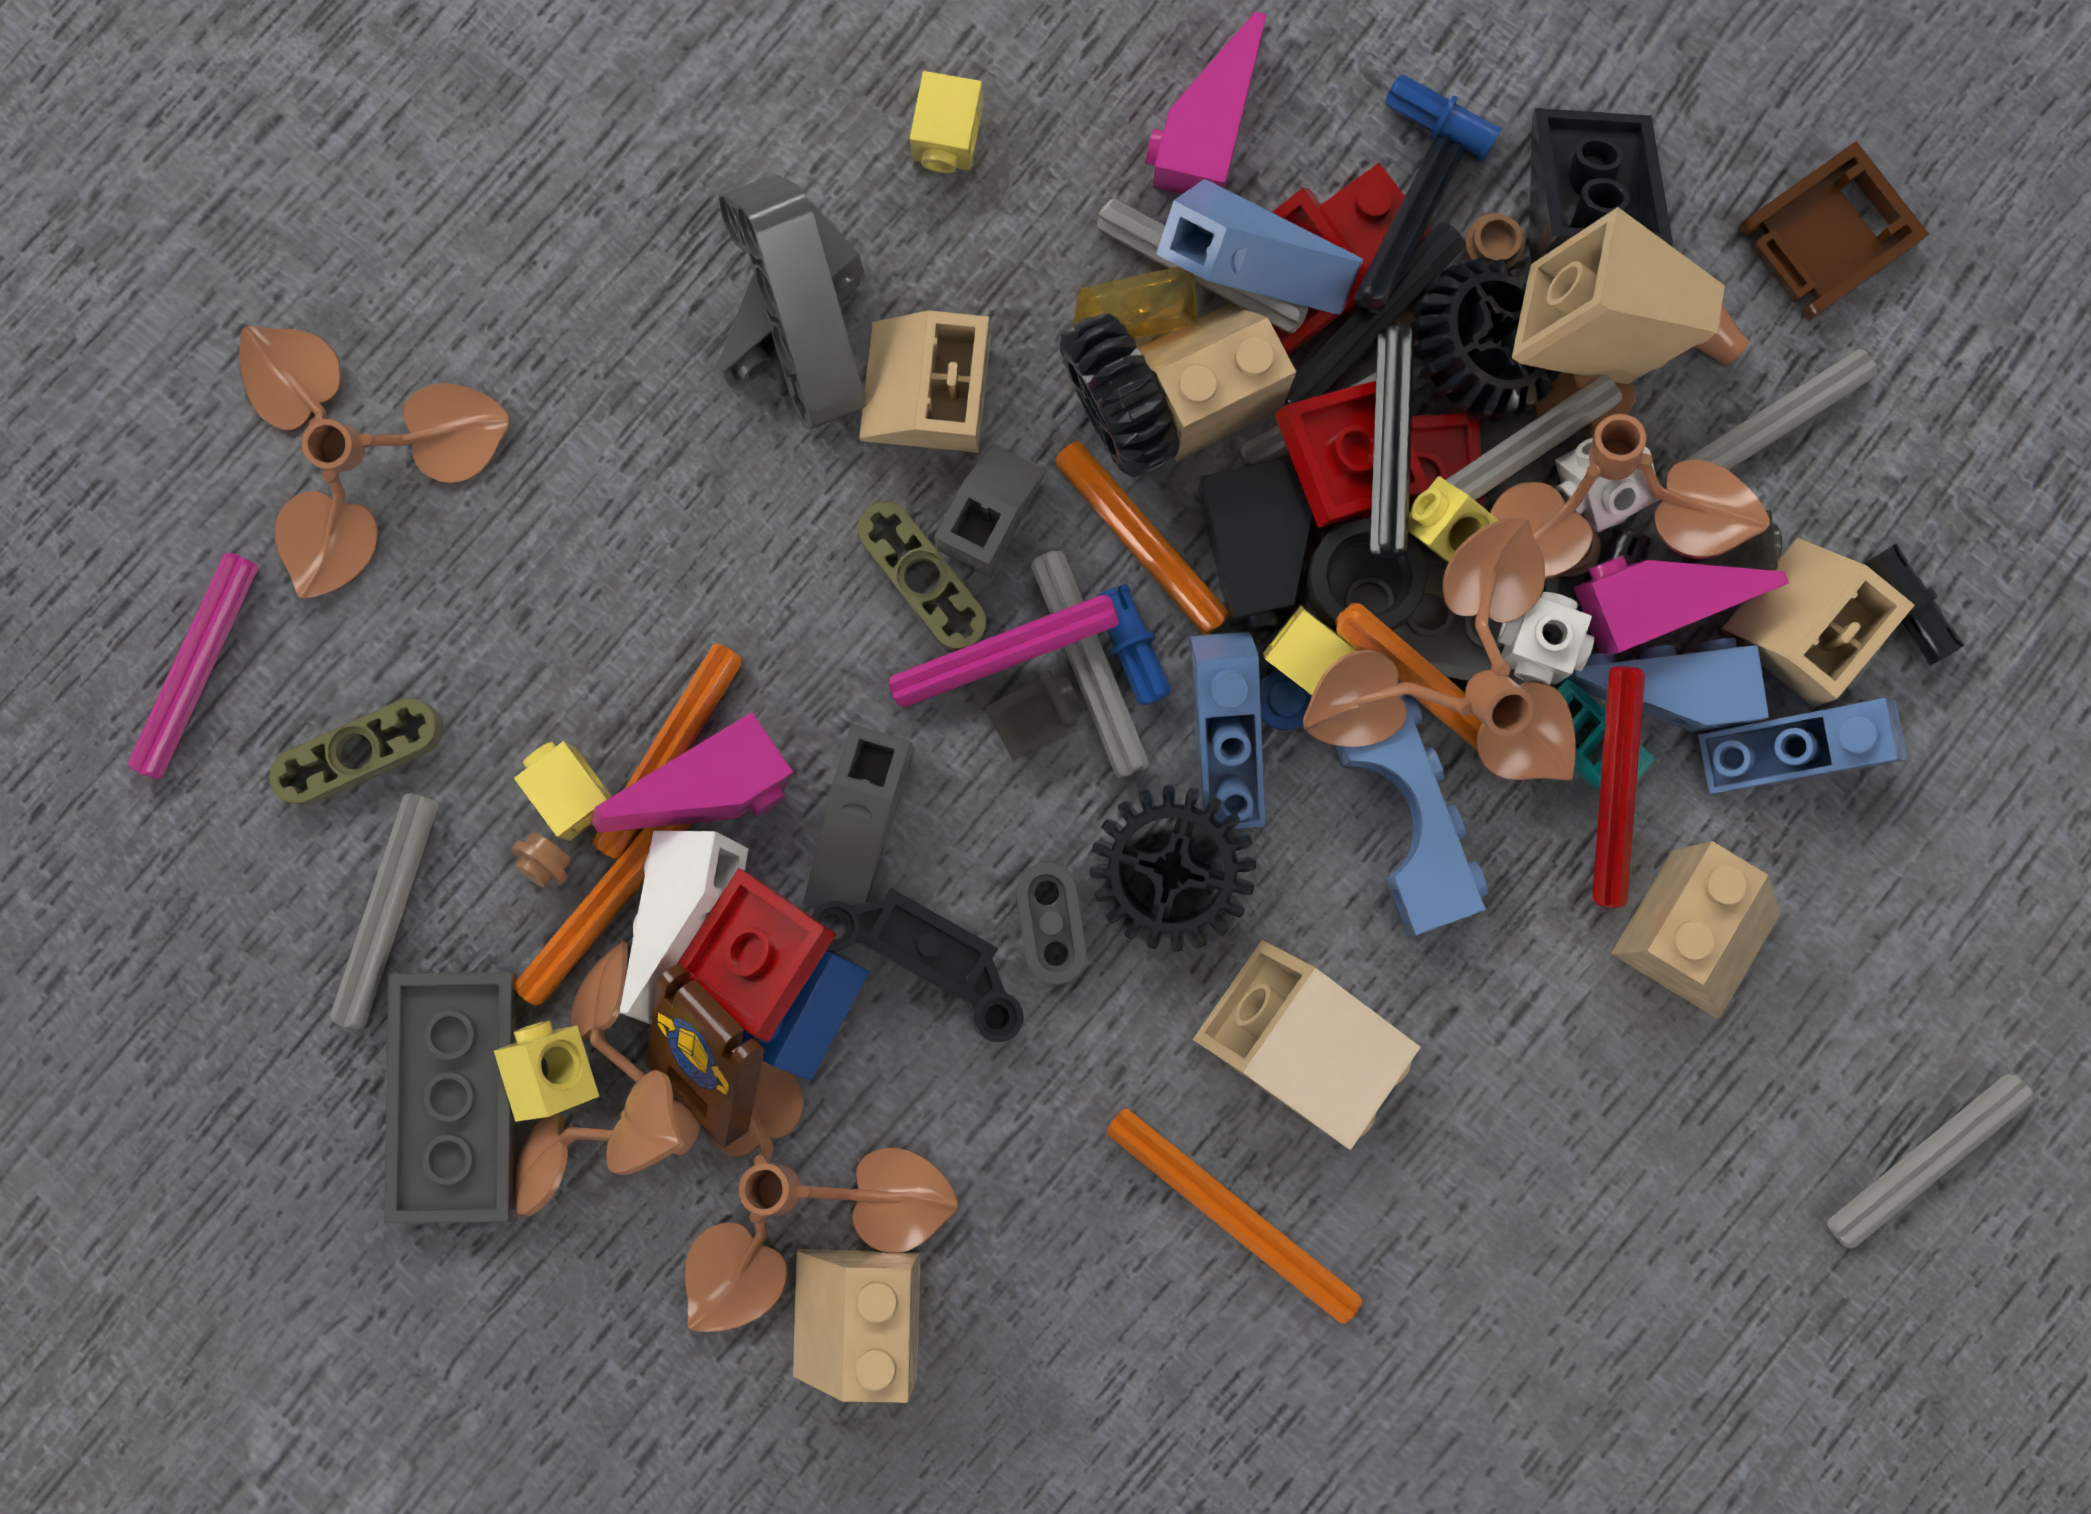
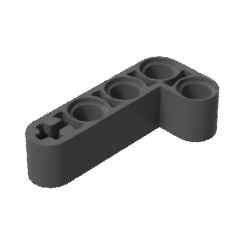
M777 174L719 194V207L725 227L735 245L748 253L788 390L802 424L810 430L862 410L865 407L864 391L815 217L803 190L798 185Z

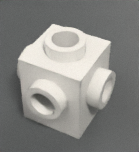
M1593 438L1583 441L1576 449L1555 460L1561 482L1556 487V490L1561 494L1564 503L1571 498L1584 478L1587 468L1590 466L1589 451ZM1644 447L1643 453L1651 455L1650 450ZM1636 469L1630 476L1621 480H1608L1600 476L1594 482L1582 503L1573 512L1585 518L1591 527L1599 533L1608 527L1624 522L1629 516L1659 501V499L1651 495L1641 471Z
M1543 592L1535 606L1517 620L1502 624L1498 642L1505 644L1501 656L1510 666V669L1515 670L1514 675L1517 678L1526 682L1535 680L1549 686L1550 683L1556 685L1572 675L1573 670L1581 672L1585 667L1594 643V637L1586 634L1592 616L1577 611V602L1566 596ZM1546 630L1560 635L1557 645L1548 643L1544 639L1542 631Z

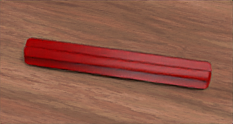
M1633 666L1612 667L1609 671L1592 892L1595 904L1607 908L1624 907L1628 902L1645 685L1644 672L1641 668Z

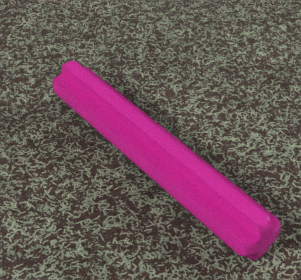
M228 552L222 556L130 756L128 767L133 771L154 779H160L164 776L257 573V565L251 560Z
M1100 595L892 675L889 678L892 697L898 706L907 707L1114 628L1119 623L1115 605L1110 597Z

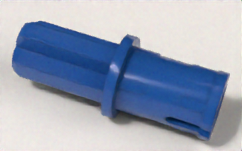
M1400 75L1395 80L1386 96L1385 104L1388 108L1431 131L1432 133L1429 138L1435 140L1437 136H1448L1452 142L1460 143L1463 150L1478 157V160L1482 162L1502 130V127L1495 126L1456 104L1458 97L1453 95L1449 100L1406 75Z
M1123 584L1118 587V592L1113 587L1097 595H1107L1110 597L1118 614V625L1107 630L1113 644L1109 652L1112 657H1119L1137 702L1140 705H1151L1167 697L1170 694V687L1151 644L1156 637L1153 632L1146 631L1130 593L1131 589L1128 584Z

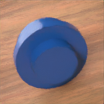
M1280 670L1273 672L1260 684L1261 719L1270 727L1281 731L1300 728L1304 725L1303 718L1312 695Z

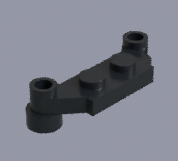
M892 888L889 889L882 900L848 905L841 901H829L820 905L812 914V917L821 923L828 917H836L843 923V935L838 939H833L827 949L828 951L839 952L852 944L859 943L964 1001L971 1012L973 1028L981 1038L990 1042H1004L1015 1037L1020 1031L1024 1020L1023 1009L1016 998L1005 992L993 961V957L998 950L996 946ZM991 1006L998 1007L1003 1013V1022L997 1029L990 1028L985 1020L986 1011Z

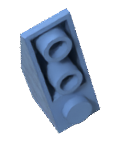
M1206 179L1173 201L1156 255L1209 282L1338 315L1344 310L1364 260Z
M1250 632L1190 636L1192 689L1202 808L1205 811L1209 801L1214 796H1217L1222 800V803L1213 817L1220 823L1229 814L1235 812L1240 817V822L1233 829L1265 827L1259 656Z
M1735 638L1701 642L1698 644L1699 652L1680 655L1676 654L1675 645L1646 648L1638 651V660L1616 662L1615 653L1605 655L1603 653L1592 654L1589 656L1581 672L1573 670L1572 675L1569 676L1571 680L1589 695L1607 701L1609 671L1612 667L1633 666L1641 668L1645 674L1642 714L1689 732L1739 727L1769 718L1758 645L1737 648Z
M1888 698L1698 735L1709 794L1847 772L1908 760L1896 700Z

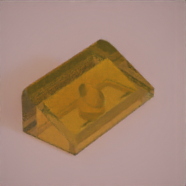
M1174 267L1080 288L1073 325L1089 316L1091 318L1096 317L1104 312L1117 317L1120 323L1125 325L1132 338L1198 325L1194 274L1181 267Z

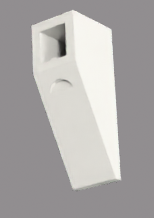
M653 831L650 852L644 864V884L638 914L633 923L634 937L619 1013L652 1024L659 977L667 969L678 963L737 869L740 868L745 871L748 855L747 847L714 831Z

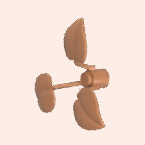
M245 326L241 331L239 347L240 370L251 405L266 422L288 431L301 428L308 422L312 413L315 414V417L309 421V426L303 434L302 450L311 464L324 469L322 478L329 483L333 491V498L318 491H308L296 495L284 504L276 520L275 542L277 550L291 577L298 597H318L342 588L354 580L368 566L375 554L378 544L376 518L372 511L363 505L344 503L345 490L339 479L340 472L350 471L360 464L366 447L413 444V459L422 473L439 482L459 483L472 479L485 469L494 457L504 435L510 427L509 414L491 397L469 387L443 383L426 386L416 391L406 400L403 406V418L411 433L399 435L360 434L351 425L326 419L327 412L321 404L330 401L336 396L342 381L339 358L326 341L312 333L296 329Z
M1561 372L1557 379L1551 382L1553 389L1548 392V395L1534 404L1537 418L1597 378ZM1615 382L1622 394L1620 403L1573 434L1576 435L1585 430L1586 436L1589 439L1593 438L1589 451L1590 466L1587 468L1586 474L1577 489L1566 503H1564L1561 494L1554 487L1540 482H1527L1515 485L1505 491L1497 499L1490 512L1499 521L1512 517H1522L1530 522L1533 536L1543 555L1545 579L1554 578L1570 571L1587 554L1593 539V529L1585 518L1573 511L1582 503L1590 488L1600 476L1608 480H1621L1630 476L1636 469L1640 470L1651 495L1656 499L1662 500L1654 515V527L1658 536L1668 548L1685 557L1707 559L1722 555L1763 533L1770 524V519L1764 506L1753 491L1733 473L1715 463L1694 459L1678 462L1668 473L1666 489L1659 484L1651 466L1653 462L1652 456L1643 453L1646 444V431L1636 418L1629 415L1635 401L1634 382L1629 384Z
M1512 517L1496 521L1481 528L1460 545L1446 567L1443 578V595L1446 606L1453 613L1460 616L1476 615L1475 628L1492 664L1491 670L1479 672L1469 680L1464 698L1460 699L1411 682L1398 684V669L1389 657L1372 650H1358L1338 658L1323 673L1303 718L1304 729L1314 738L1332 745L1348 747L1373 745L1391 737L1404 725L1407 710L1401 696L1413 695L1455 709L1462 716L1471 714L1476 716L1482 722L1477 736L1478 755L1485 767L1495 775L1513 780L1541 778L1571 780L1575 766L1576 741L1573 720L1566 700L1553 686H1549L1541 681L1531 680L1520 685L1509 677L1510 666L1503 660L1488 626L1489 618L1501 623L1519 619L1535 606L1541 596L1545 582V563L1542 552L1533 536L1530 522L1522 517Z
M622 941L608 951L584 978L573 1002L571 1026L578 1025L582 1042L590 1038L591 1044L637 1083L627 1098L625 1109L621 1113V1120L618 1121L613 1130L569 1127L564 1130L565 1119L559 1113L542 1118L532 1128L522 1144L515 1165L514 1208L517 1217L524 1218V1216H531L537 1213L554 1196L566 1169L568 1158L567 1146L576 1140L608 1141L606 1152L608 1169L618 1175H628L643 1170L671 1154L679 1156L686 1154L693 1146L699 1134L701 1126L699 1120L681 1102L673 1100L669 1077L658 1070L644 1074L606 1040L605 1030L615 1023L620 1012L628 969L629 943Z
M762 1060L749 1131L725 1148L709 1132L718 1148L729 1156L743 1157L749 1155L761 1145L762 1151L760 1155L755 1157V1165L744 1173L739 1184L740 1200L744 1207L751 1212L749 1219L755 1225L756 1234L753 1236L748 1228L738 1223H720L707 1228L693 1242L685 1264L688 1328L698 1332H718L738 1328L762 1317L779 1301L787 1284L788 1264L781 1252L763 1245L768 1236L766 1216H780L790 1212L798 1204L800 1198L857 1201L852 1219L859 1237L871 1248L880 1252L900 1253L912 1250L926 1242L957 1212L959 1203L952 1185L946 1176L924 1157L909 1150L884 1148L865 1155L859 1162L856 1171L859 1189L801 1186L799 1177L791 1168L784 1165L771 1164L770 1160L774 1152L771 1139L789 1135L800 1121L804 1105L803 1091L800 1082L794 1074L775 1068Z

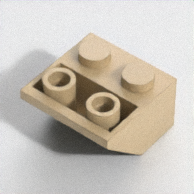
M928 310L872 322L864 392L865 407L862 409L859 435L860 441L979 453L991 344L989 316Z
M1797 538L1770 568L1771 571L1785 572L1789 584L1742 602L1719 631L1727 638H1735L1738 647L1758 645L1761 666L1812 708L1838 699L1910 612L1914 604L1868 566Z

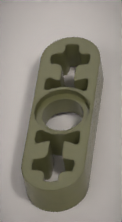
M886 501L877 502L865 509L858 522V535L863 547L941 646L954 652L983 641L987 632V621L983 608L908 513L898 504ZM880 518L888 524L896 519L900 522L895 530L900 542L907 550L914 541H917L921 546L905 553L894 568L888 564V561L894 560L898 556L889 542L881 539L874 543L871 540L876 534L873 523ZM922 561L932 563L940 572V580L936 588L924 594L913 592L905 582L908 569L913 564ZM950 587H953L958 592V594L948 597V601L954 610L961 616L966 615L968 612L975 616L970 621L973 633L966 638L958 632L951 636L944 633L950 624L946 614L939 606L935 608L931 615L924 609L942 600Z
M405 698L393 702L280 754L270 768L269 782L271 788L280 799L286 802L303 806L316 804L432 751L439 744L443 735L442 718L435 708L417 699ZM408 713L419 719L425 718L426 724L418 729L420 739L415 742L412 738L404 735L387 741L388 745L394 750L392 754L388 755L387 743L376 730V727L381 725L382 731L392 734L407 725L405 715ZM363 735L371 743L372 756L365 766L359 769H350L343 762L342 748L351 737ZM323 750H325L326 759L320 754ZM328 763L330 768L338 775V778L333 780L332 773L326 771L318 772L306 779L308 786L306 791L289 785V780L296 776V769L294 767L296 764L313 769Z

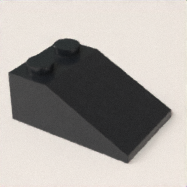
M1535 108L1532 116L1529 219L1531 264L1617 207L1672 246L1673 239L1651 115Z

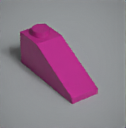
M1255 11L1169 109L1164 131L1153 128L1145 164L1155 166L1154 188L1184 194L1206 179L1225 189L1267 14Z
M1623 555L1589 568L1592 580L1573 588L1583 613L1592 616L1589 628L1599 653L1605 655L1620 653L1789 584L1783 571L1654 560L1627 565Z
M753 712L596 806L591 823L596 831L600 833L731 820L738 818L749 810H752L755 816H759L776 806L786 797L783 789L789 782L793 771Z

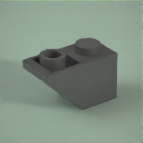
M992 444L963 481L934 536L938 551L991 578L1041 484L1046 470Z

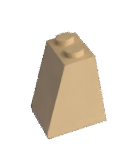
M1617 207L1531 264L1512 358L1524 365L1592 378L1608 375L1614 382L1629 384L1652 370L1660 369L1669 360L1690 348L1704 344L1713 335L1718 333L1725 285Z
M1227 304L1138 348L1141 354L1144 355L1151 372L1155 375V380L1164 394L1166 405L1172 413L1171 418L1177 428V436L1179 438L1177 456L1174 457L1176 462L1275 414L1284 406L1296 374V370L1268 317L1232 304Z
M1713 841L1671 851L1611 955L1713 1017L1720 1018L1780 916V910L1769 875Z
M1263 940L1258 944L1193 1038V1041L1349 1150L1353 1148L1359 1137L1367 1133L1372 1127L1376 1118V1112L1394 1086L1406 1077L1411 1067V1061L1421 1048L1317 968Z
M797 1249L793 1377L842 1402L908 1403L918 1378L920 1251L886 1253L878 1250Z

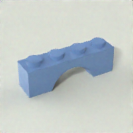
M1402 695L1401 698L1406 706L1407 717L1404 725L1394 735L1373 745L1359 747L1335 745L1342 767L1363 768L1384 776L1400 790L1410 808L1413 821L1411 846L1401 865L1386 879L1406 936L1410 937L1485 911L1482 897L1488 895V888L1479 865L1476 861L1468 863L1459 841L1466 838V830L1461 815L1453 803L1446 806L1438 786V782L1444 781L1440 760L1432 746L1424 749L1416 725L1422 724V715L1417 700L1411 695Z

